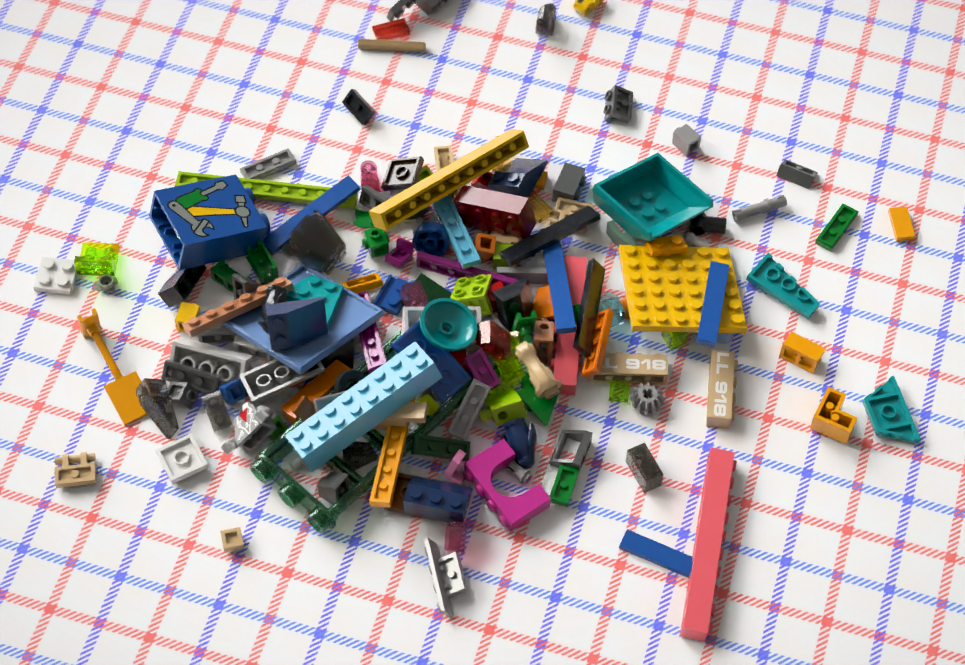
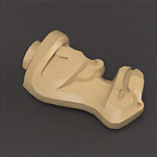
M525 341L516 347L515 354L520 362L526 365L529 370V381L535 388V395L540 399L545 397L546 400L557 395L560 392L558 388L561 387L562 382L556 380L550 368L540 362L536 356L537 352L531 343Z

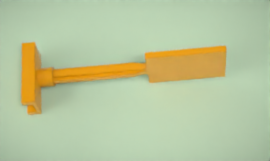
M93 308L91 309L92 315L84 319L81 314L77 315L80 331L84 338L90 336L94 339L115 378V381L105 385L104 389L125 426L157 411L136 371L126 376L121 374L100 335L101 325L96 309Z

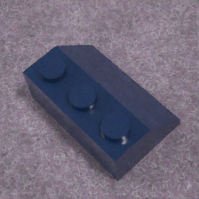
M414 475L408 483L403 500L404 512L463 525L473 488Z

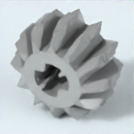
M649 381L645 386L640 383L639 387H634L631 394L632 407L637 408L638 413L643 411L645 416L648 412L654 415L656 410L660 411L664 402L662 389H657V384L650 386Z

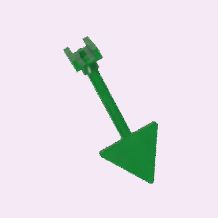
M532 311L530 317L525 318L521 317V313H517L512 326L513 336L521 335L524 342L526 341L532 345V331L537 320L536 311ZM534 387L517 389L516 392L524 404L544 426H547L559 393L546 400L545 397L540 399L535 395Z

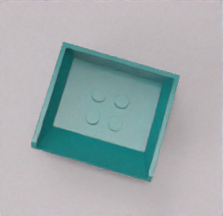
M658 152L594 184L592 189L593 201L601 210L632 237L647 241L663 235L714 207L713 199Z

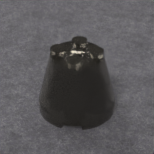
M315 209L312 216L307 214L289 235L291 237L288 240V245H283L281 252L291 260L322 274L330 275L335 269L334 265L338 260L342 261L347 255V245L324 214Z

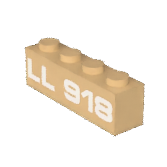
M711 351L706 413L707 427L729 429L731 421H735V410H732V405L736 403V393H733V388L737 386V377L734 376V372H737L738 360H735V352Z
M621 352L605 353L600 373L589 377V382L647 384L649 381L650 385H666L668 378V355L623 354Z

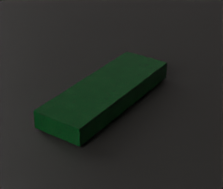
M413 434L411 454L452 460L460 449L466 453L462 461L467 462L470 457L471 441Z

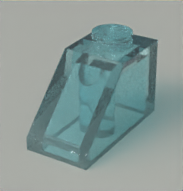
M610 292L601 294L598 312L609 308L614 311L611 328L624 324L625 310L618 296Z

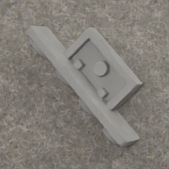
M427 538L425 539L426 547H424V550L429 558V571L434 579L433 589L438 596L439 602H437V606L442 614L451 618L454 617L450 598L468 591L460 556L455 551L440 558L437 543Z

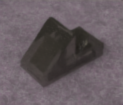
M355 441L342 450L343 459L350 471H355L379 458L369 442Z

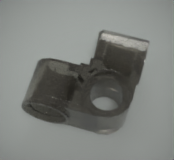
M548 3L540 7L536 20L535 34L553 36L556 21V6L554 4Z

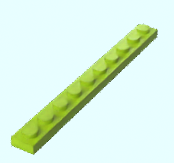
M178 171L175 186L224 176ZM239 178L243 187H249L256 199L310 204L332 188ZM359 192L338 207L356 209Z

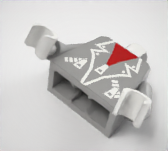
M250 402L243 404V412L234 421V439L231 441L229 439L226 440L220 448L227 455L238 447L253 452L277 429L271 418L273 416L271 408L264 405L258 406Z

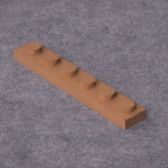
M286 277L277 278L274 282L262 285L251 293L242 294L236 300L225 302L221 307L208 310L199 317L189 319L188 322L182 324L184 331L192 338L262 305L267 295L265 289L269 285H277L290 292L294 290L293 283Z

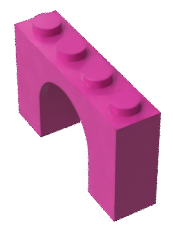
M502 439L465 462L463 474L468 482H472L475 485L477 494L485 498L488 508L492 512L495 511L498 515L501 525L504 528L507 527L512 532L548 509L551 498L540 484L515 497L504 496L494 489L491 483L494 475L508 467L512 461H515V452L505 439Z

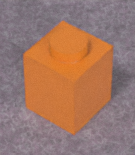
M478 233L474 238L473 244L481 260L489 261L493 256L496 236Z

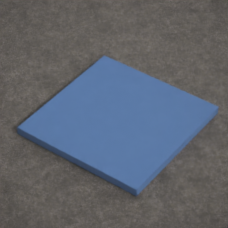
M305 263L284 276L293 285L311 275L337 283ZM344 287L343 296L327 334L292 348L273 351L271 350L269 334L265 333L258 324V322L263 321L261 315L262 305L222 323V325L297 373L303 374L382 318L384 310Z

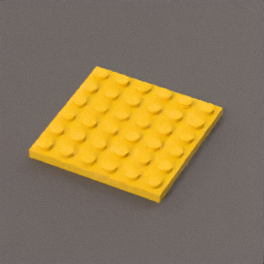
M619 245L618 254L632 331L698 333L711 261L729 264L718 333L746 334L747 325L729 248L688 247L687 253L651 257L646 246Z

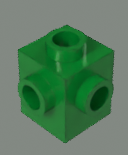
M375 227L363 231L364 239H361L364 250H368L371 259L389 253L390 239L387 232Z

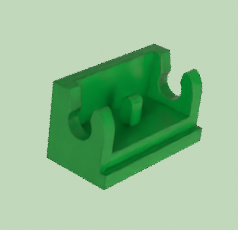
M259 240L256 243V249L252 250L248 246V256H246V259L261 285H265L279 278L276 263L263 241Z
M222 259L210 269L212 280L234 294L232 274H241L230 268L225 263L226 261Z

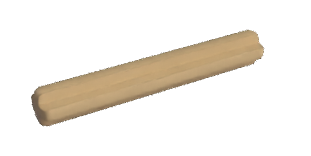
M359 38L357 42L359 49L409 52L426 51V43L418 41Z

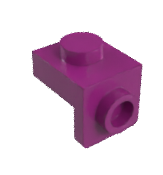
M399 237L396 242V248L385 255V262L394 267L402 268L413 259L414 243Z

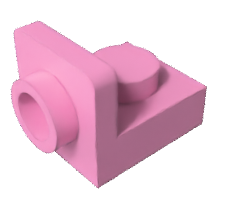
M459 449L442 476L453 483L461 484L465 479L464 470L461 468L465 463L462 459L466 453Z

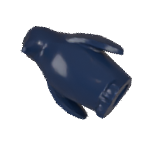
M524 418L504 423L503 427L505 428L506 435L503 433L501 439H505L515 452L518 464L524 469H530L535 464V446L537 442V434L533 423H530L528 427Z

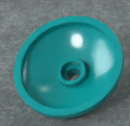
M438 298L429 302L422 310L420 328L426 339L434 346L446 351H459L467 348L477 335V321L471 310L463 303L451 298Z

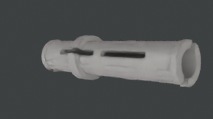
M784 195L771 199L766 198L762 202L732 210V217L737 222L761 213H770L777 208L787 206V199Z

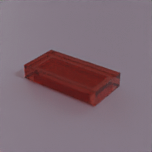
M405 18L372 26L376 39L389 40L410 34Z

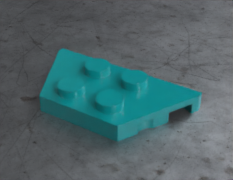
M891 376L886 383L878 386L873 393L868 394L862 402L875 435L919 443L921 440L897 381L894 376Z

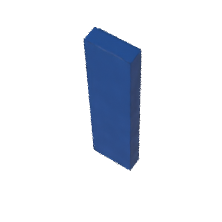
M626 530L619 549L689 578L693 564L692 556L631 530Z

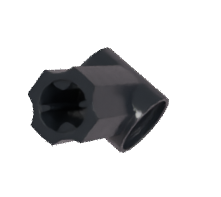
M701 213L690 219L689 232L694 233L695 236H701L705 232L725 234L727 219L706 216L705 213Z

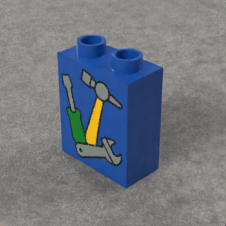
M236 174L154 191L149 218L178 270L215 263L222 259L228 260L246 256L248 246L252 250L256 249L257 241L262 240L264 242L265 236L270 234L268 217L264 213L259 214L255 207L252 190L249 187L244 188Z

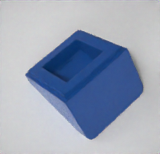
M241 379L231 381L219 387L225 403L233 405L248 396Z

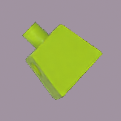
M512 386L486 398L485 404L487 408L481 410L478 414L481 423L492 419L496 426H501L514 419L527 417L523 401Z

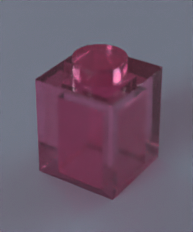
M420 280L402 285L399 294L405 307H425L427 305L428 297Z
M451 521V524L446 525L444 551L465 552L468 526L463 525V522Z

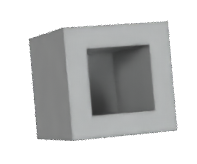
M687 123L674 130L672 144L685 156H688L700 147L701 136Z

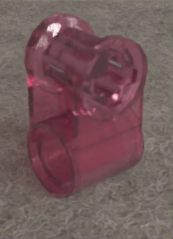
M371 160L362 162L360 166L361 189L362 186L368 185L380 193V182L376 164Z

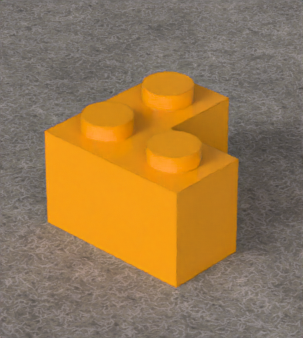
M828 387L813 416L810 429L847 444L858 418L841 410L847 394Z

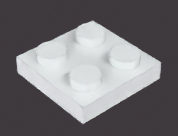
M42 256L33 285L34 291L71 295L80 266L79 260Z
M192 433L155 449L156 455L172 484L209 468Z

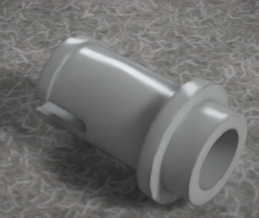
M512 461L508 465L510 468L506 469L507 472L518 478L521 484H528L533 476L529 469H524L515 461Z

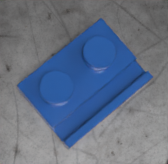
M389 275L374 299L373 304L383 309L384 312L398 317L404 307L400 300L412 283Z

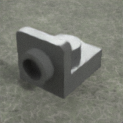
M171 381L163 398L168 402L182 403L191 409L199 392L189 383Z

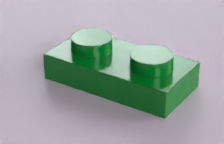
M560 464L549 495L551 498L550 503L568 508L579 475L578 469Z

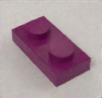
M482 348L463 358L476 380L492 388L501 383Z

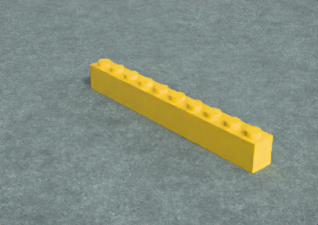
M508 130L369 210L374 227L386 231L526 150L529 148V144L524 131Z

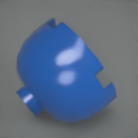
M436 221L422 223L417 227L412 238L416 252L421 251L438 257H442L450 245L446 228Z

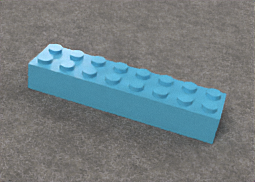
M414 342L285 436L297 454L313 472L440 380L442 375L431 358Z

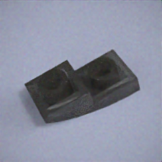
M220 390L201 397L214 433L233 426Z

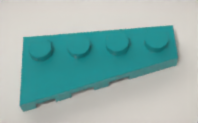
M768 252L747 275L746 280L809 320L819 308L820 303L804 287L801 288L796 283L797 280L792 275L789 276L784 271V267L780 263H776L772 259L773 256Z

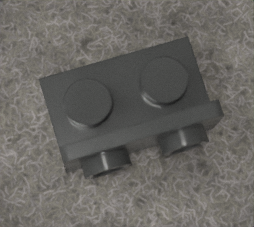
M614 85L611 90L606 92L604 97L606 100L603 110L605 114L604 121L608 122L614 117L629 123L632 119L633 92Z

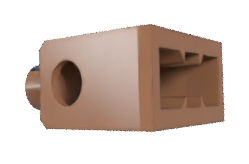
M541 318L535 323L533 346L540 362L546 366H551L554 322H550L547 318ZM540 343H546V349H540Z

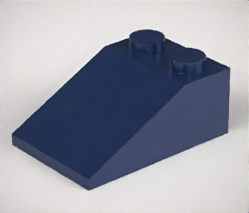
M516 158L496 170L487 185L492 191L529 198L546 168L548 160Z
M324 297L265 305L272 351L292 348L328 333Z

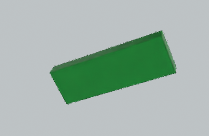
M842 203L817 237L815 244L831 252L858 216L859 211Z

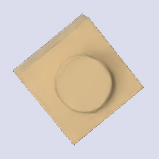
M241 527L220 531L224 552L244 549Z

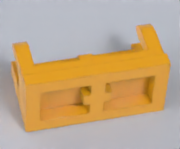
M791 332L782 345L779 357L813 374L820 364L821 357L825 353L826 348Z

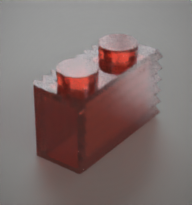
M493 320L477 323L475 339L477 346L482 348L484 352L491 354L494 359H502L504 356L511 354L510 332L504 330Z

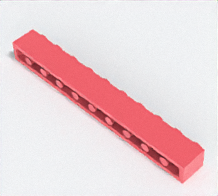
M711 447L707 457L692 553V571L688 579L680 637L702 642L705 641L707 635H711L713 628L710 616H714L716 604H713V597H717L719 587L715 585L716 579H719L721 567L718 566L719 560L722 561L724 549L721 548V542H725L727 531L723 530L724 524L727 525L729 513L726 512V508L730 507L732 495H729V489H732L734 484V478L731 477V474L735 472L737 460H734L735 452Z

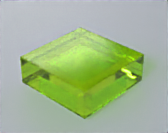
M610 381L608 401L628 403L630 383Z

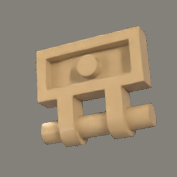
M558 197L553 215L558 216L559 219L551 218L550 225L588 205L592 208L594 205ZM585 227V228H583V229H581V230H579V231H577V232H575V233H579V232L586 233V232H587V227Z
M81 452L80 455L71 456L63 454L62 457L54 458L55 465H62L54 467L56 488L96 484L95 462L88 463V461H96L95 453L87 454V452ZM79 462H80V464H77V465H70V463H79Z

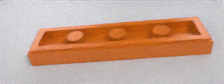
M610 308L598 313L591 356L585 358L582 376L586 379L599 374L601 371L614 311Z

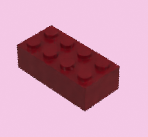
M464 185L454 199V204L464 226L468 228L495 231L498 234L505 233L516 238H527L537 223L530 200L527 197Z

